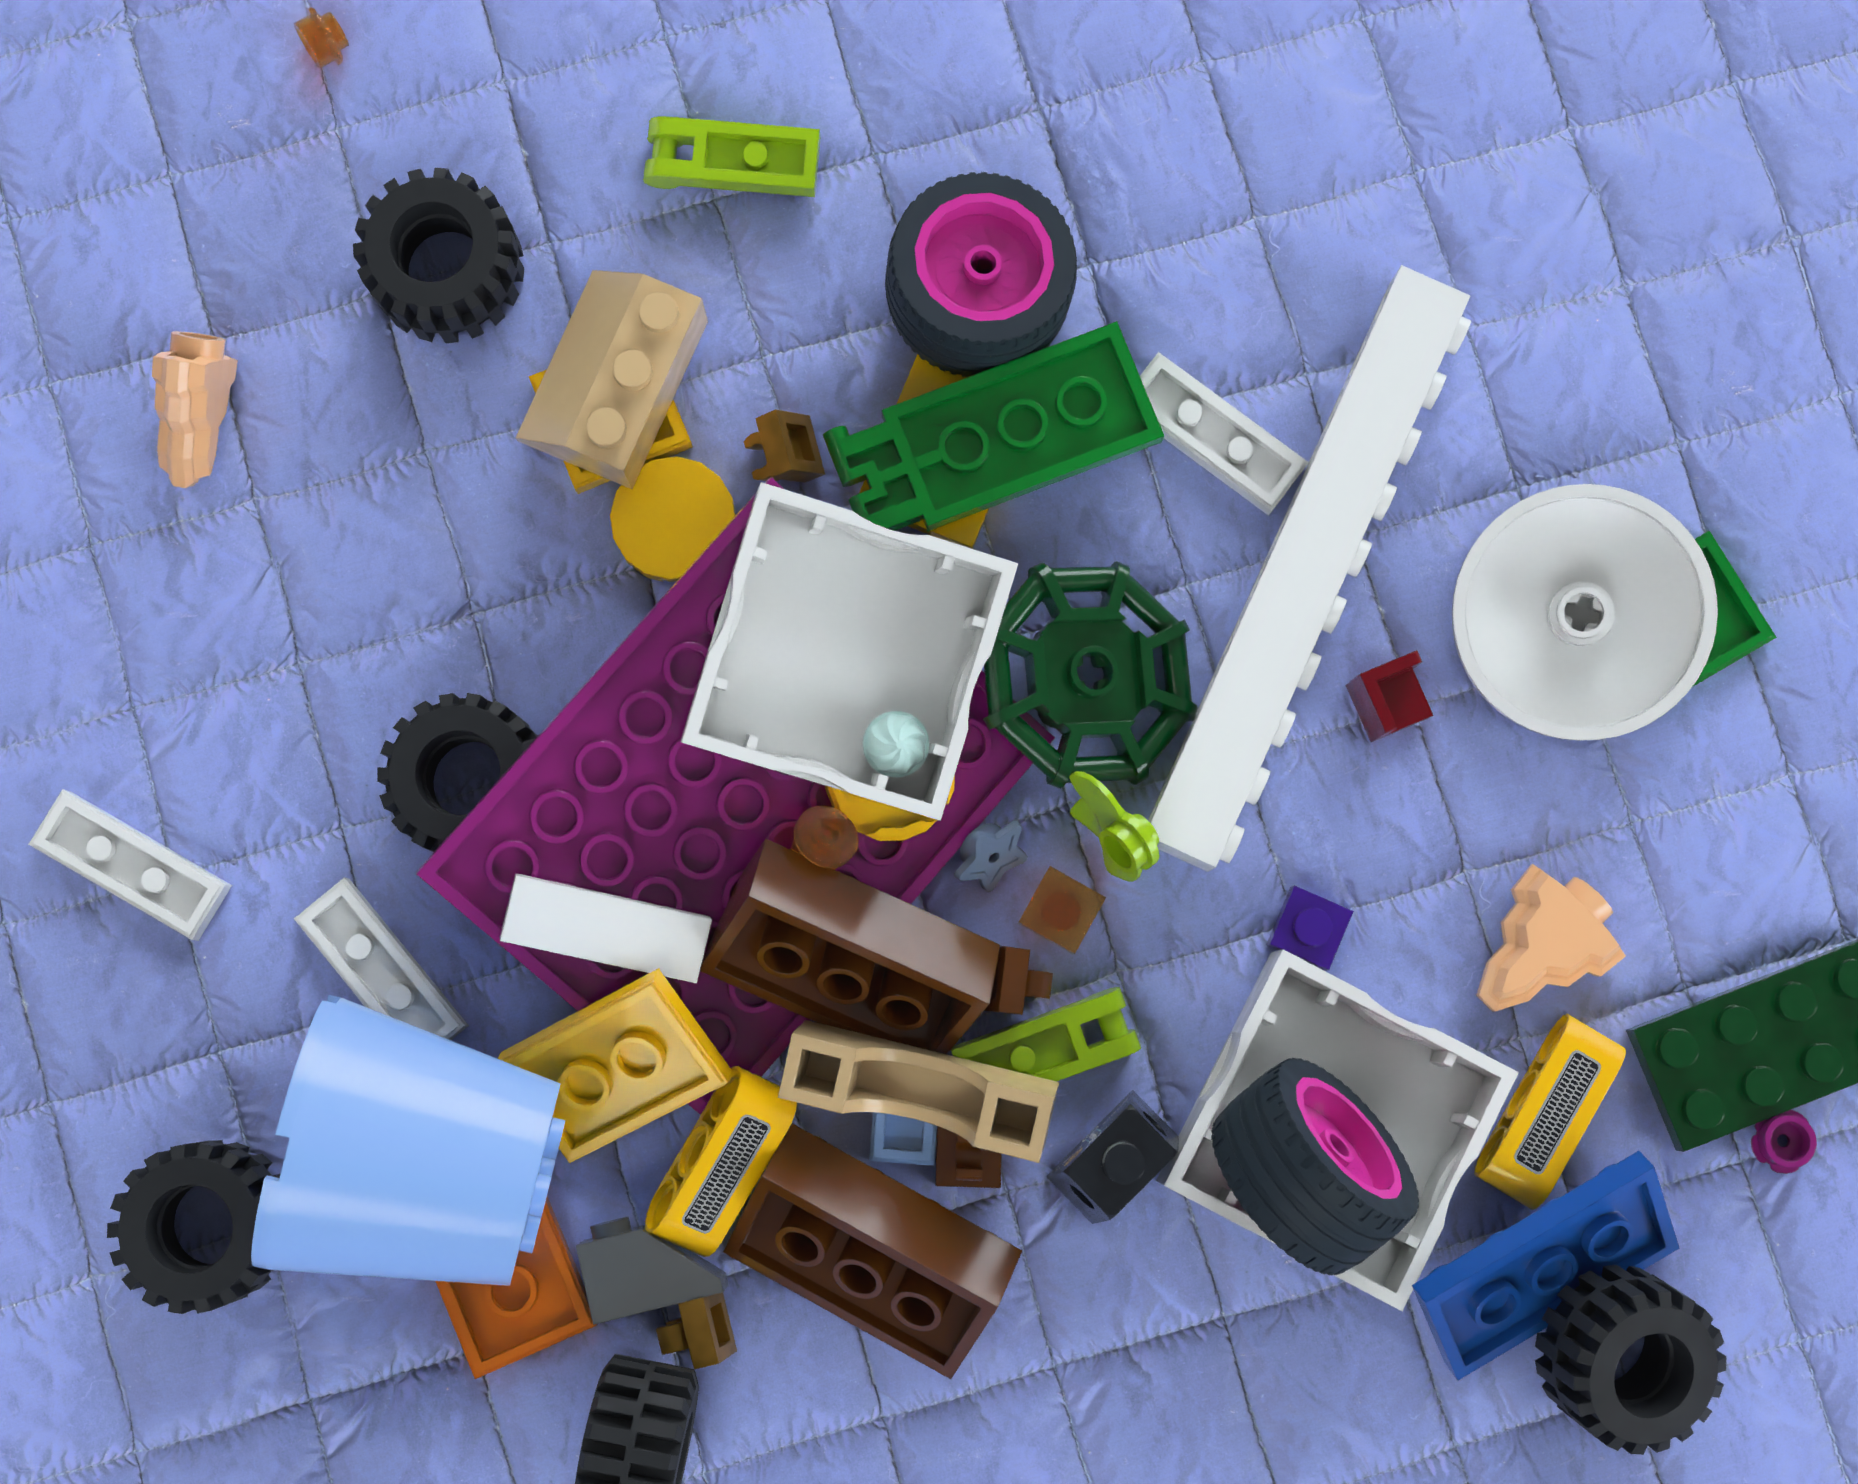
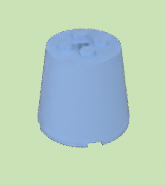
M328 995L327 1001L322 1000L306 1035L275 1135L289 1138L280 1178L267 1175L263 1181L252 1240V1265L267 1270L510 1286L519 1251L532 1253L566 1121L553 1117L561 1083L352 1001Z

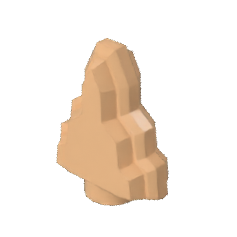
M173 331L171 332L169 351L160 352L153 356L152 377L156 382L155 410L160 419L157 445L159 467L169 474V479L175 487L188 488L194 486L199 481V478L209 476L212 472L217 451L219 426L227 413L230 387L235 381L238 360L224 355L226 340L220 337Z
M1531 864L1511 889L1515 904L1500 922L1503 945L1486 962L1476 996L1492 1012H1496L1528 1002L1546 984L1569 987L1586 973L1597 977L1604 975L1626 957L1612 934L1603 925L1613 914L1608 902L1592 886L1577 877H1573L1563 886L1540 868Z

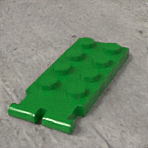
M1117 321L882 410L884 422L852 435H849L846 426L832 428L823 434L842 486H852L867 480L869 490L854 495L848 500L852 511L876 525L893 531L923 520L927 532L1159 444L1164 438L1159 421Z

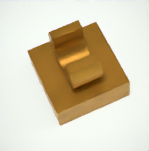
M775 409L755 418L759 432L750 434L744 440L745 449L764 450L767 464L752 472L753 479L767 481L772 477L775 481L789 480L806 483L825 475L809 415Z
M723 1292L678 1303L681 1318L668 1321L665 1326L656 1328L662 1355L689 1348L694 1369L719 1364L737 1352Z

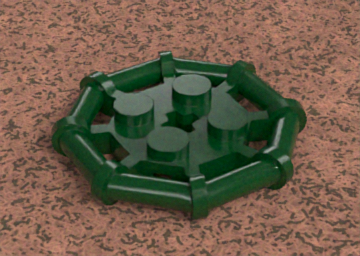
M1114 562L1111 567L1050 568L1045 563L1031 567L1028 570V579L1006 603L992 653L984 664L988 716L983 719L988 729L995 728L1046 775L1047 784L1061 789L1066 783H1071L1069 777L1076 771L1090 774L1099 781L1128 780L1131 784L1137 785L1149 777L1150 766L1186 721H1194L1198 707L1192 702L1185 635L1190 629L1186 620L1179 621L1130 575L1129 566L1120 562ZM1101 592L1102 600L1100 607L1071 608L1064 593ZM1043 602L1051 616L1047 624L1035 634L1033 639L1015 633L1036 607ZM1121 603H1124L1155 634L1146 637L1140 631L1134 633L1122 621L1127 618L1119 612ZM1160 645L1165 691L1156 688L1153 649ZM1009 652L1024 657L1028 697L1014 704ZM1083 656L1090 657L1092 667L1102 668L1103 679L1094 682L1093 689L1086 687L1084 681L1078 677L1077 667L1082 666ZM1147 706L1158 709L1161 714L1137 742L1130 729L1136 721L1134 718ZM1034 708L1037 711L1038 717L1045 725L1050 728H1056L1062 734L1058 750L1050 745L1019 715ZM1110 737L1117 751V755L1076 757L1082 738Z

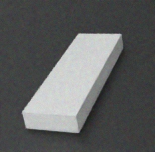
M1158 352L1140 375L1163 431L1164 439L1269 516L1309 462Z
M64 789L60 792L28 844L191 940L199 941L232 885L71 791Z
M515 873L500 941L651 973L659 968L665 977L697 984L712 918L706 915Z
M344 877L294 918L365 1007L449 1040L455 1038L469 1026L350 879Z

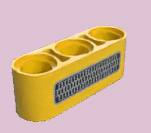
M1568 1013L1563 1015L1546 1036L1486 1142L1475 1165V1176L1531 1210L1537 1209L1554 1188L1623 1064L1626 1049Z
M739 1066L732 1067L731 1070L733 1072L729 1082L714 1091L656 1190L646 1213L645 1230L648 1233L703 1257L712 1255L722 1243L787 1133L797 1108V1102L778 1098L780 1085Z

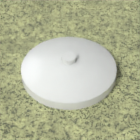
M1595 484L1567 485L1552 488L1521 500L1504 511L1482 532L1468 552L1456 580L1452 601V630L1455 646L1468 677L1485 700L1499 713L1528 730L1549 737L1578 741L1601 740L1633 732L1657 720L1677 705L1695 684L1707 663L1714 643L1718 617L1717 594L1709 564L1701 548L1683 524L1667 510L1639 494L1622 488Z

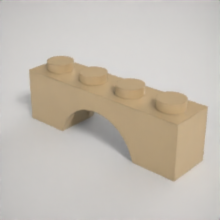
M805 1020L792 1033L778 1098L841 1114L876 1112L912 1118L956 1133L966 1139L973 1147L1039 1163L1048 1135L1059 1082Z

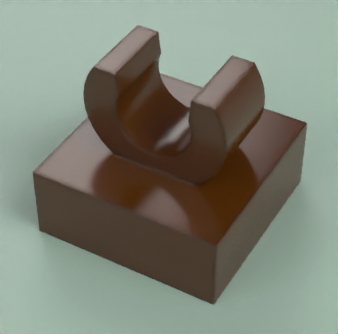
M1000 946L990 1004L984 1011L1023 1015L1025 997L1050 999L1053 973L1028 970L1029 949Z
M937 1126L935 1186L1001 1188L1002 1154L973 1147L958 1134Z

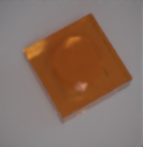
M1049 866L1018 924L1074 955L1106 897Z

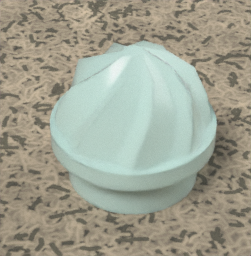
M902 711L886 712L876 717L868 725L863 737V751L866 760L877 772L889 777H904L917 771L925 762L929 752V737L924 725L913 715Z

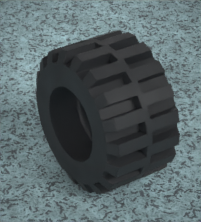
M434 168V174L431 178H426L421 169L409 171L407 173L410 181L400 186L396 179L393 178L383 185L388 194L382 200L374 195L371 196L365 204V207L371 214L370 218H358L355 232L362 242L353 244V255L361 267L357 272L363 284L385 315L389 316L397 327L406 333L412 328L419 339L432 342L435 333H439L445 343L459 342L458 332L467 330L472 339L484 334L480 324L490 319L496 326L505 318L500 306L503 302L514 306L519 296L514 282H523L524 267L519 257L524 256L522 247L503 206L499 205L495 195L486 186L479 189L473 177L461 172L455 181L447 168ZM456 232L473 239L469 259L453 276L436 282L420 281L409 276L411 257L416 248L427 238L439 233Z
M454 693L439 695L440 703L431 705L424 701L413 707L417 716L410 722L401 717L393 727L400 733L394 744L385 740L380 754L388 757L386 768L377 767V782L385 785L386 793L379 796L384 809L392 812L395 817L391 822L400 832L409 835L412 838L411 841L417 845L435 852L468 815H455L447 812L439 805L435 796V771L441 759L450 750L469 742H481L488 745L494 750L499 759L501 778L537 738L538 735L531 730L530 725L496 700L491 702L482 695L467 693L466 698H459Z
M223 1140L203 1141L170 1147L171 1150L157 1152L144 1160L145 1168L132 1170L123 1182L130 1188L128 1192L115 1194L110 1209L119 1211L121 1214L119 1221L107 1223V1238L118 1237L120 1250L110 1252V1256L114 1266L127 1265L130 1272L121 1280L130 1291L140 1287L145 1288L147 1291L142 1300L151 1306L156 1307L168 1303V1312L179 1314L196 1310L197 1314L208 1312L248 1297L249 1293L261 1289L271 1280L269 1273L274 1270L254 1267L251 1261V1251L264 1178L267 1175L280 1178V1174L271 1175L267 1169L272 1162L263 1154H248L250 1147L237 1142L223 1144ZM195 1186H203L218 1194L227 1205L232 1218L233 1231L230 1244L221 1259L214 1264L202 1263L189 1256L179 1244L175 1233L174 1220L177 1207L184 1195Z
M1618 1265L1603 1266L1601 1277L1591 1270L1578 1276L1580 1285L1575 1289L1566 1285L1557 1294L1562 1301L1555 1310L1550 1307L1547 1308L1542 1318L1548 1324L1546 1332L1537 1333L1535 1347L1543 1352L1544 1355L1536 1359L1535 1364L1537 1374L1546 1380L1542 1385L1545 1393L1557 1404L1560 1410L1606 1446L1617 1451L1622 1447L1630 1454L1644 1455L1647 1446L1658 1453L1670 1449V1439L1674 1437L1683 1442L1694 1434L1691 1426L1698 1419L1703 1423L1712 1413V1410L1707 1408L1712 1397H1720L1724 1386L1723 1383L1717 1380L1718 1373L1726 1371V1356L1717 1350L1724 1344V1340L1720 1330L1711 1325L1713 1321L1712 1316L1706 1309L1696 1304L1694 1300L1641 1268L1629 1265L1627 1270H1624ZM1644 1337L1643 1349L1636 1364L1625 1375L1614 1380L1616 1368L1623 1353L1635 1341Z
M614 1354L603 1369L597 1384L581 1446L575 1484H681L692 1436L699 1392L695 1369Z

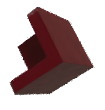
M1417 650L1360 673L1345 685L1370 742H1374L1433 716L1413 670L1422 663Z

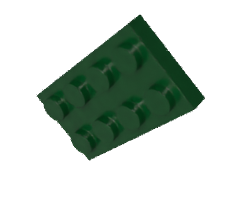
M1858 939L1626 1030L1676 1151H1688L1858 1083Z

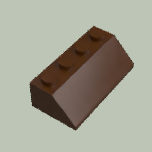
M765 838L739 877L703 955L700 971L817 1023L947 1054L990 1004L1000 945Z
M792 1123L762 1174L723 1253L945 1377L952 1379L997 1310L1022 1250Z

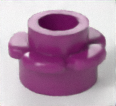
M1789 1110L1763 1120L1754 1126L1757 1131L1756 1135H1753L1751 1138L1752 1152L1759 1162L1768 1163L1774 1172L1783 1174L1795 1172L1799 1167L1808 1163L1815 1154L1817 1147L1815 1132L1807 1119L1794 1110ZM1782 1134L1788 1140L1784 1147L1779 1146L1777 1143V1138Z

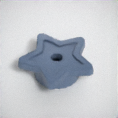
M1014 820L1003 828L997 824L989 823L974 829L962 843L960 857L963 863L955 871L954 876L960 881L978 879L985 891H993L1005 871L1023 864L1027 860L1028 856L1017 846L1022 830L1019 822Z

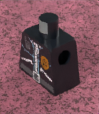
M1132 1090L1046 1177L1092 1224L1109 1221L1177 1154L1179 1136Z

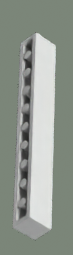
M1403 265L1400 266L1388 285L1201 700L1196 717L1188 729L1148 818V821L1153 825L1158 834L1159 844L1157 847L1159 850L1207 872L1216 868L1219 860L1230 863L1245 831L1244 828L1236 825L1237 819L1245 802L1256 805L1271 772L1261 767L1269 747L1272 744L1281 748L1295 720L1296 713L1287 709L1296 687L1307 690L1320 664L1322 656L1312 652L1322 630L1329 634L1333 632L1345 608L1347 599L1338 596L1347 574L1357 577L1369 554L1372 543L1364 540L1363 536L1371 518L1382 521L1394 498L1397 487L1388 483V480L1396 462L1406 466L1418 444L1422 431L1412 426L1422 406L1428 410L1432 409L1447 377L1437 372L1445 352L1455 355L1469 329L1471 320L1462 317L1470 295Z

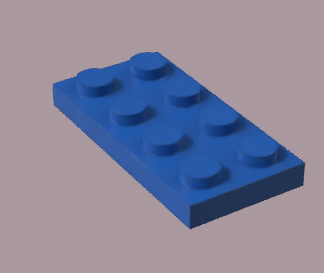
M1637 1151L1619 1163L1605 1167L1597 1176L1565 1195L1548 1201L1541 1209L1506 1230L1494 1233L1484 1243L1452 1262L1435 1268L1428 1276L1412 1285L1443 1361L1457 1381L1546 1329L1548 1324L1542 1318L1547 1308L1550 1307L1555 1310L1562 1300L1557 1294L1566 1285L1572 1289L1580 1285L1578 1276L1591 1270L1601 1277L1603 1266L1618 1265L1624 1270H1627L1630 1265L1644 1270L1679 1249L1655 1167L1640 1151Z

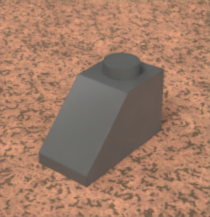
M629 1217L590 1226L592 1238L576 1245L593 1325L722 1293L728 1286L726 1272L694 1252L648 1233L645 1230V1225L631 1228Z

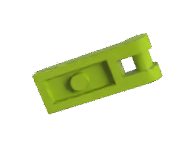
M667 116L653 117L649 120L647 140L653 144L652 158L645 161L643 182L651 187L674 189L684 186L815 197L821 140L820 129ZM683 145L694 146L692 160L676 159L677 148Z
M1113 987L1092 994L1080 1001L953 1046L951 1052L955 1057L1059 1081L1139 1051L1141 1045L1135 1029L1128 1030L1121 1009L1126 1007L1121 988ZM1097 1019L1104 1038L1099 1042L1087 1045L1080 1025Z

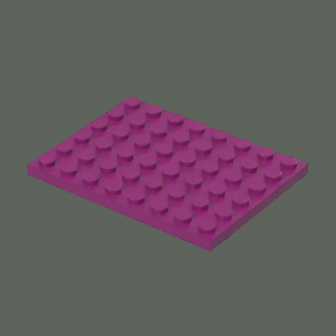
M772 477L765 482L766 484L784 489ZM756 493L416 872V875L577 1011L649 973L500 941L515 873L710 916L712 922L705 947L706 951L739 877L765 838L912 904L959 850L965 838L985 820L1033 764L995 728L988 729L983 719L988 716L985 673L982 670L971 697L968 732L956 768L954 792L950 802L945 806L941 821L937 820L926 832L904 841H878L852 830L834 812L825 790V785L681 743L682 734ZM1028 712L1019 715L1049 744L1055 739ZM701 971L699 972L697 984L665 977L730 1068L739 1066L762 1077L789 1046L792 1033L805 1020L810 1021L808 1018ZM715 1090L688 1103V1105L701 1115Z

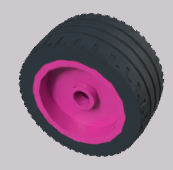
M970 172L967 175L958 174L956 177L951 176L946 178L945 181L937 182L933 187L930 186L925 192L920 193L916 200L909 204L890 242L885 274V290L894 326H896L899 335H902L906 345H909L911 350L917 353L922 360L928 361L933 367L937 366L944 372L949 371L951 372L950 374H959L962 377L973 376L1047 348L1060 331L1066 319L1075 290L1077 257L1073 235L1070 234V228L1065 223L1064 216L1060 215L1059 209L1051 204V200L1048 197L1045 198L1039 190L1033 189V186L1028 183L1026 185L1019 179L1015 180L1007 175L1000 176L998 173L987 174V172H981L976 174L975 172Z
M1288 1058L1266 1071L1232 1100L1212 1125V1147L1215 1151L1214 1155L1217 1158L1218 1166L1221 1168L1223 1177L1243 1209L1246 1210L1249 1217L1254 1220L1261 1231L1276 1243L1280 1249L1284 1250L1287 1255L1293 1257L1298 1263L1304 1264L1305 1267L1311 1268L1315 1272L1319 1271L1321 1274L1325 1275L1327 1273L1331 1276L1333 1274L1338 1275L1360 1264L1397 1235L1418 1211L1419 1194L1413 1173H1411L1403 1153H1401L1397 1143L1392 1139L1393 1137L1385 1129V1126L1348 1086L1344 1085L1341 1080L1334 1077L1333 1074L1327 1072L1324 1068H1320L1308 1060Z

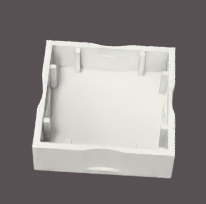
M761 482L755 495L680 742L941 821L968 732L969 707L973 689L984 664L992 653L1018 563L930 535L907 534L889 530L864 519L854 511ZM902 711L909 713L924 725L928 733L929 752L925 762L917 771L904 777H889L877 772L870 766L864 755L863 737L868 725L876 717L886 712Z
M1283 949L1271 952L1179 1134L1177 1154L1161 1170L1156 1181L1274 1243L1261 1231L1254 1220L1249 1217V1214L1243 1209L1223 1177L1221 1168L1217 1163V1158L1214 1155V1148L1212 1147V1125L1232 1100L1274 1066L1288 1058H1301L1304 1061L1308 1060L1310 1063H1315L1341 1080L1344 1085L1348 1086L1369 1107L1393 1137L1392 1139L1397 1143L1399 1150L1403 1153L1410 1167L1411 1173H1413L1419 1194V1208L1415 1216L1397 1235L1363 1262L1344 1273L1334 1275L1403 1312L1413 1291L1412 1285L1418 1281L1444 1227L1448 1205L1455 1187L1464 1172L1479 1156L1519 1072L1435 1028L1414 1024L1394 1015L1374 1001L1366 992Z

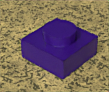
M1294 885L1290 887L1266 945L1276 950L1283 949L1327 971L1331 967L1354 911Z

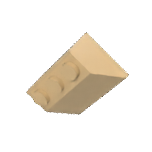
M592 270L516 435V440L633 489L708 323L702 298L645 274Z

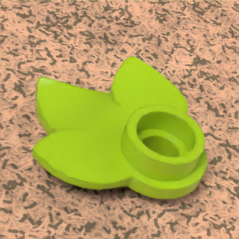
M1079 771L1072 773L1069 777L1070 781L1082 798L1071 808V816L1099 838L1103 850L1104 864L1108 873L1128 882L1137 880L1141 875L1142 869L1147 870L1159 860V850L1157 847L1159 837L1155 828L1142 815H1132L1126 812L1114 795L1092 775Z

